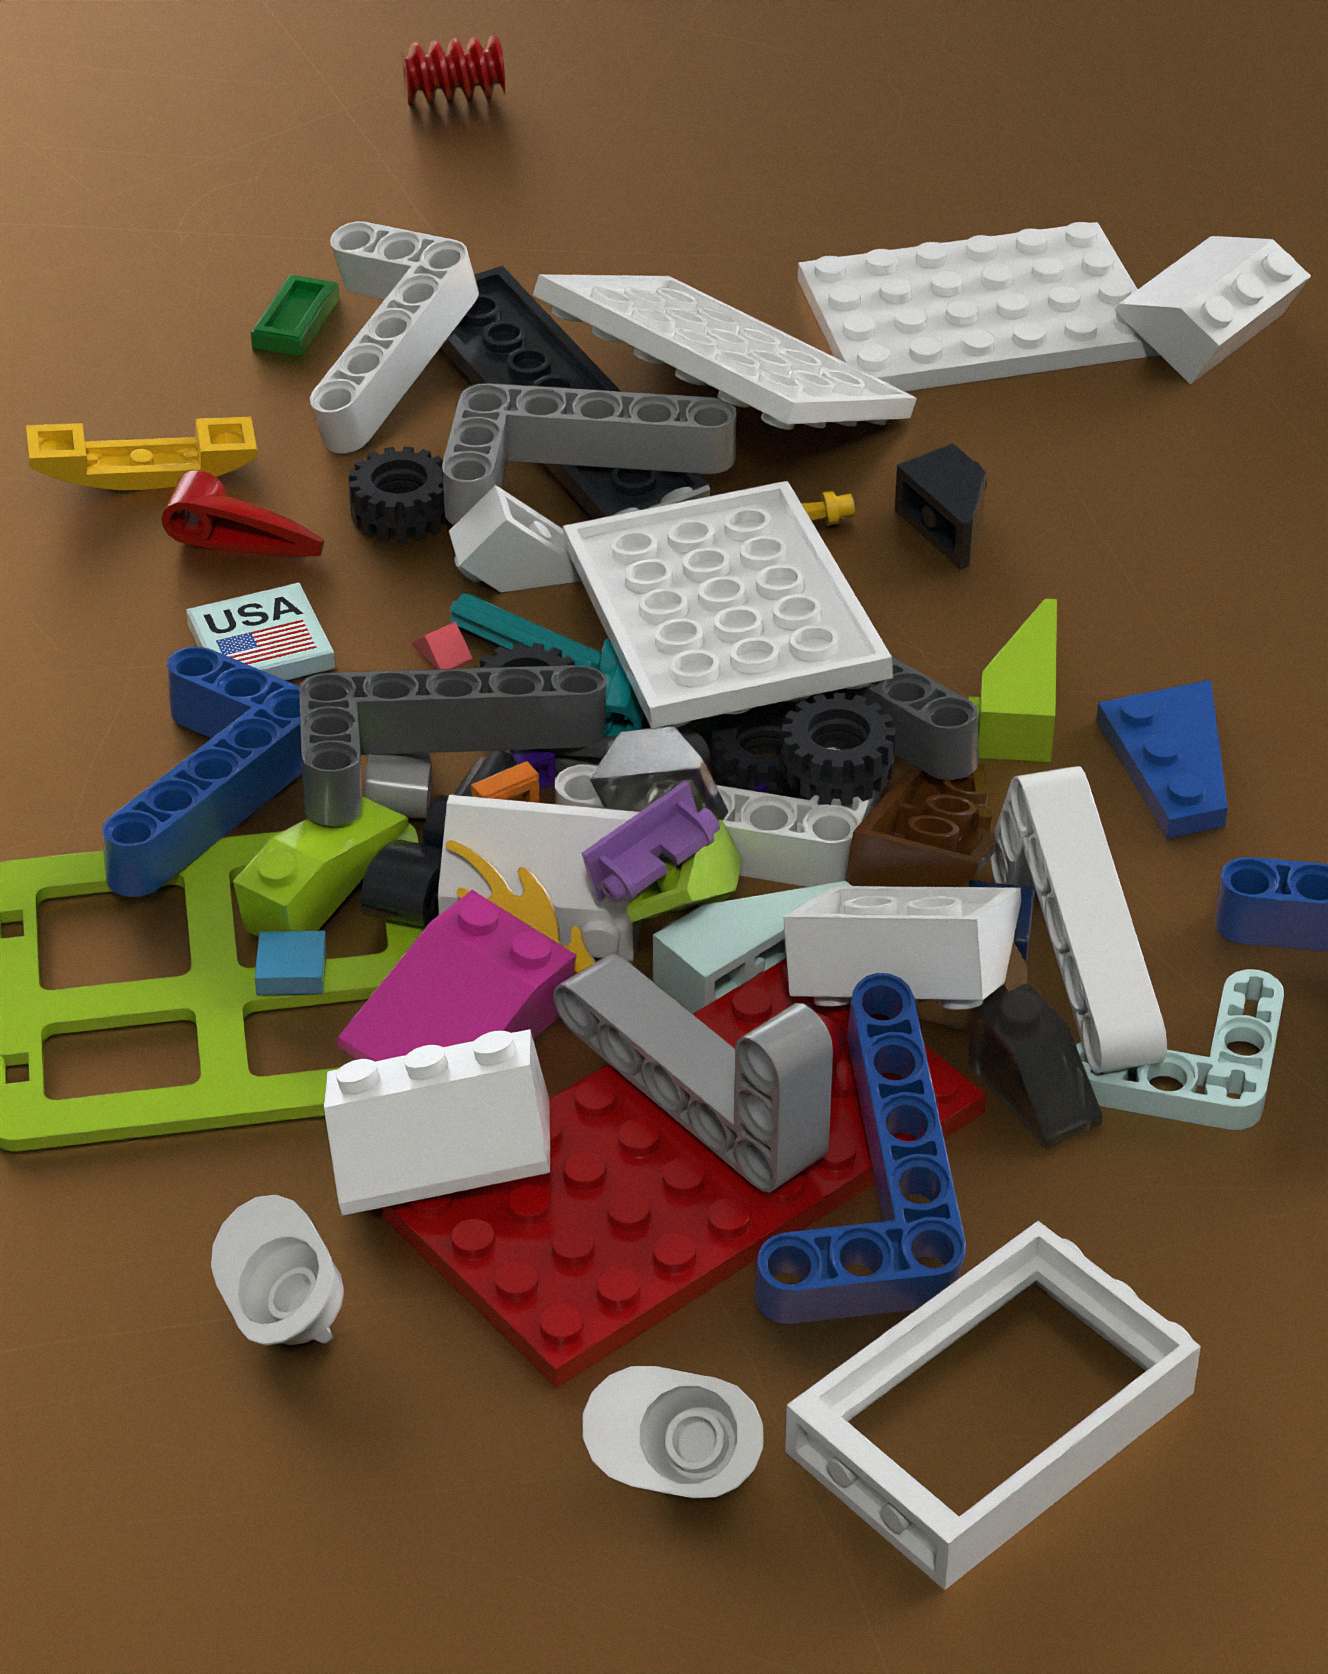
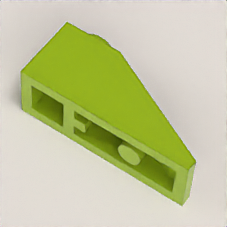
M1057 599L1043 600L982 671L980 697L968 696V700L976 706L978 711L979 758L1051 762L1056 712Z
M362 796L361 814L352 822L344 825L327 826L306 819L272 837L233 881L244 930L258 937L259 932L318 931L365 877L367 868L376 854L389 842L396 840L409 826L408 818Z
M711 797L695 802L697 812L707 808L717 818L720 830L713 834L714 842L707 847L704 846L679 865L666 855L660 860L665 863L667 873L639 892L636 898L628 903L626 912L632 923L679 912L695 905L702 906L722 902L732 892L736 891L743 859Z

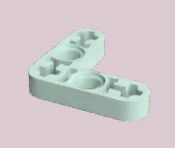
M1245 969L1229 976L1223 988L1210 1057L1167 1050L1166 1058L1161 1063L1095 1074L1089 1066L1081 1041L1073 1047L1070 1053L1067 1075L1068 1088L1072 1095L1079 1100L1096 1106L1228 1130L1250 1128L1259 1122L1264 1110L1284 999L1283 986L1277 978L1261 970ZM1246 1000L1259 1002L1256 1018L1243 1015ZM1235 1041H1246L1258 1047L1260 1052L1250 1056L1239 1055L1229 1050L1226 1045ZM1129 1073L1136 1074L1135 1082L1128 1081ZM1169 1076L1177 1079L1184 1087L1176 1091H1162L1152 1086L1149 1081L1155 1077ZM1197 1086L1205 1087L1204 1094L1196 1093ZM1228 1093L1241 1095L1240 1099H1232L1227 1096Z

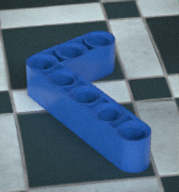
M187 647L172 653L167 660L170 715L178 724L212 739L120 808L103 823L102 840L105 875L109 889L116 894L127 897H139L154 892L302 774L299 686L209 648Z
M1241 857L1229 861L1223 867L1220 877L1214 919L1216 930L1226 939L1241 944L1328 951V863Z
M889 973L871 974L856 984L852 992L847 1028V1040L883 1222L785 1232L772 1236L763 1243L757 1258L754 1300L758 1310L766 1318L777 1323L794 1324L917 1310L961 1276L966 1241L915 999L910 986L901 978ZM881 1014L891 1019L877 1020L870 1017V1015ZM895 1073L904 1079L889 1080L880 1074ZM907 1133L914 1136L917 1140L911 1142L901 1141L892 1134ZM919 1194L928 1198L931 1202L915 1204L908 1201L904 1196ZM920 1257H933L940 1260L945 1266L928 1268L921 1265L916 1259ZM853 1264L863 1265L874 1273L868 1276H856L849 1273L845 1267ZM782 1272L792 1273L799 1276L803 1281L796 1284H784L777 1281L773 1276Z

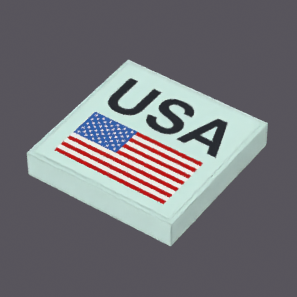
M300 583L186 609L188 627L198 647L212 649L285 681L335 668L334 651Z

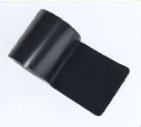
M400 839L385 845L370 862L363 880L361 890V910L363 915L427 927L434 919L438 908V889L443 847Z

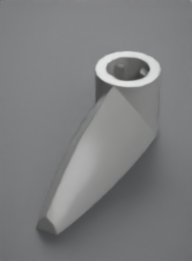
M430 753L369 754L365 774L364 797L407 818L426 819L430 809L432 789Z

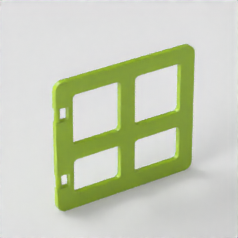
M409 824L397 839L418 843L416 829ZM283 831L223 837L162 885H179L185 889L191 954V969L188 973L174 977L46 990L41 987L38 905L43 900L49 898L113 892L106 883L104 852L102 850L0 862V1148L6 1151L18 1152L325 1116L324 1102L327 1073L338 1070L341 1067L270 1076H255L251 1074L248 1068L244 1028L245 1017L250 1013L369 999L426 927L384 919L387 949L378 954L326 959L323 994L256 995V967L246 968L238 963L231 883L267 842ZM23 921L24 936L2 938L1 923ZM179 1020H190L197 1025L201 1076L193 1084L62 1100H51L45 1096L43 1043L49 1036ZM29 1064V1081L6 1084V1066Z

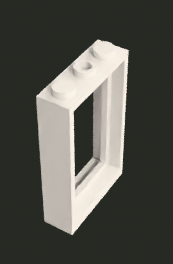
M1037 1221L787 1404L785 1452L941 1588L946 1590L1194 1393L1201 1346L1191 1338L1182 1326L1166 1320L1139 1299L1130 1286L1123 1281L1113 1279L1087 1259L1073 1242L1061 1239L1049 1228ZM1034 1283L1144 1369L1145 1372L965 1513L958 1516L849 1424L848 1421Z

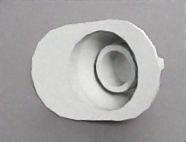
M279 1195L255 1197L237 1207L223 1222L213 1243L211 1269L216 1286L231 1311L238 1328L248 1340L265 1346L279 1343L298 1345L308 1343L313 1339L321 1343L330 1342L334 1337L329 1326L334 1322L342 1308L345 1292L341 1274L332 1262L327 1247L309 1216L295 1201Z
M630 1366L609 1375L592 1391L583 1412V1440L592 1461L608 1477L631 1487L676 1496L717 1498L738 1488L755 1470L763 1450V1422L755 1403L737 1385L716 1377L657 1366Z

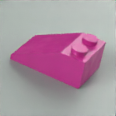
M471 890L427 925L338 1036L337 1047L357 1060L369 1059L376 1062L405 1056L412 1050L426 1045H438L443 1048L475 1041L478 1037L493 1031L514 1033L530 1029L532 1038L535 1039L560 1018L554 1003V988L573 976L577 955Z

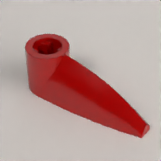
M190 471L182 475L171 494L161 518L163 528L171 538L191 546L277 556H321L324 546V539L293 520L264 507L226 496L225 487L221 481L214 475L204 471Z

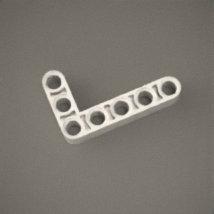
M361 221L347 223L333 232L330 243L344 287L353 293L385 300L310 396V404L323 443L328 450L341 454L354 452L362 448L371 439L477 300L479 295L478 286L467 247L462 242Z
M841 747L826 748L833 750H848L847 748ZM582 764L564 769L555 779L556 805L641 812L683 781H687L690 784L694 802L711 797L743 859L739 876L805 887L846 880L853 831L880 802L883 791L879 793L873 790L872 798L866 801H862L857 796L853 797V804L841 805L840 799H832L831 805L820 803V796L814 795L810 800Z
M1074 766L1014 776L994 830L996 842L994 853L990 857L995 883L1035 887L1089 1066L1093 1072L1099 1074L1163 1062L1167 1054V1038L1163 1018L1085 772L1081 767Z

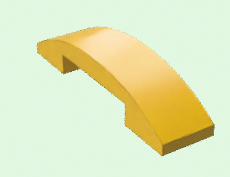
M251 416L195 419V437L85 441L83 423L26 425L30 468L65 482L100 489L151 490L175 487L184 473L204 471L218 477L238 469L257 458V445Z

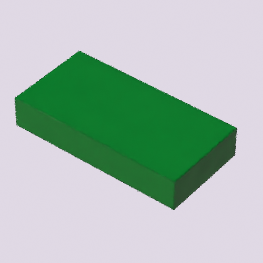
M290 274L250 332L252 348L302 357L340 299L339 284L332 281Z

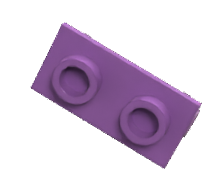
M683 781L661 798L655 800L648 807L581 853L596 900L600 902L607 897L614 904L621 899L630 902L636 898L639 892L667 873L665 863L660 860L666 855L679 865L704 846L707 847L714 842L713 834L720 830V824L709 809L704 808L697 812L690 784L687 781Z

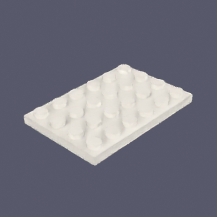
M1074 222L1064 227L1042 230L1030 228L1012 234L997 236L977 235L968 240L946 243L926 242L916 247L894 250L875 249L864 254L842 257L823 256L813 261L798 262V282L833 356L904 392L1160 355L1115 311V308L1121 301L1138 289L1098 222Z
M539 274L533 296L551 304V313L565 320L573 322L584 321L592 325V334L601 339L615 343H622L624 341L634 346L633 354L636 357L656 364L667 363L677 368L675 375L681 380L702 386L708 384L719 390L718 398L739 407L752 406L763 412L761 419L764 422L778 428L791 430L795 424L800 423L816 428H824L826 422L856 426L857 421L864 420L873 424L885 425L887 419L910 418L917 400L916 397L670 276Z
M788 481L563 526L567 551L651 729L663 726L679 727L688 724L692 720L725 713L741 714L753 707L782 701H802L811 695L843 688L859 689L868 686L872 682L893 678L891 654Z

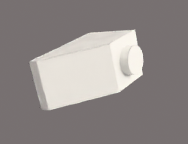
M497 485L449 530L456 554L454 561L458 569L471 581L478 583L482 580L501 593L582 581L565 546L564 530Z

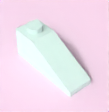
M846 881L702 905L682 918L669 922L660 931L653 934V982L693 1014L787 958L783 919L785 915L831 886L851 885Z

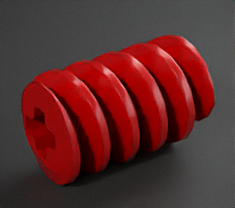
M495 35L489 37L486 50H483L477 37H471L466 52L463 51L459 40L456 38L450 40L446 54L437 40L431 41L427 55L424 54L419 42H412L408 57H405L402 52L403 76L408 106H414L417 91L423 92L428 104H433L437 89L442 90L447 103L453 102L456 88L460 87L467 101H472L476 86L481 87L486 100L492 98L496 84H500L505 95L503 51L501 43Z

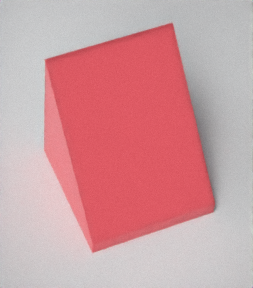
M456 621L412 642V645L437 669H453L473 659Z

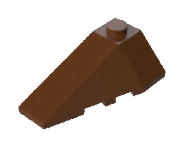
M979 763L976 771L971 775L954 780L938 779L912 765L853 831L845 881L851 886L958 887L975 877L993 855L996 842L995 834L990 832L992 813L991 809H987L989 792L985 765Z

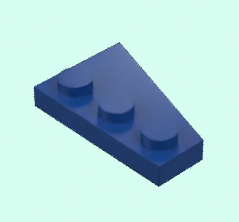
M1211 680L1098 702L1096 719L1098 725L1167 839L1225 826L1228 806Z

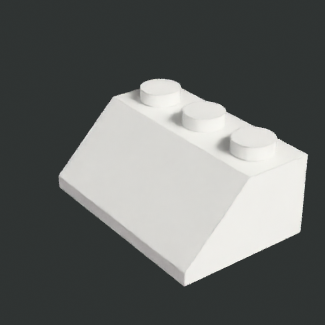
M1211 236L1121 301L1115 308V311L1191 385L1280 317L1311 275L1273 239Z
M449 795L446 806L438 889L439 915L461 899L456 893L460 887L467 888L470 891L473 890L485 898H489L492 894V890L482 874L461 855L446 848V842L453 840L469 847L486 859L497 869L517 896H521L524 893V887L517 871L520 867L528 868L537 877L552 900L560 928V941L563 945L566 946L571 942V928L573 926H580L592 957L604 958L609 954H617L627 961H634L642 920L631 922L626 912L629 902L621 899L616 904L612 903L607 897L600 902L595 899L581 853L639 812Z
M831 886L783 917L790 996H814V1003L819 1006L846 1005L851 1003L852 992L856 984L864 977L875 973H889L901 978L910 986L915 1004L918 1003V999H941L942 1007L947 1009L978 1007L982 1005L983 1000L1005 983L1021 905V888Z
M530 1029L514 1033L493 1031L478 1037L475 1041L443 1048L438 1045H426L412 1050L405 1056L376 1062L369 1059L355 1060L343 1065L338 1070L327 1073L324 1111L338 1203L342 1216L550 1173V1099Z

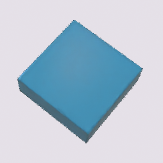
M325 931L259 932L255 969L256 995L323 994L327 952Z

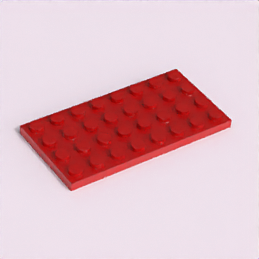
M787 958L693 1013L696 1018L734 1049L737 1040L795 1003L804 1004L815 1013L831 1018L840 1026L844 1034L841 1059L835 1067L836 1082L831 1096L829 1149L827 1155L770 1193L763 1192L752 1185L610 1064H607L550 1098V1173L382 1207V1218L550 1383L558 1388L757 1260L763 1243L772 1236L785 1232L802 1231L875 1184L847 1040L851 1003L840 1006H819L814 1003V996H790ZM881 1014L870 1015V1017L877 1020L891 1019ZM924 1044L943 1137L945 1139L985 1113L986 1093ZM895 1073L880 1074L889 1080L904 1079ZM907 1133L892 1134L901 1141L911 1142L917 1140L914 1136Z

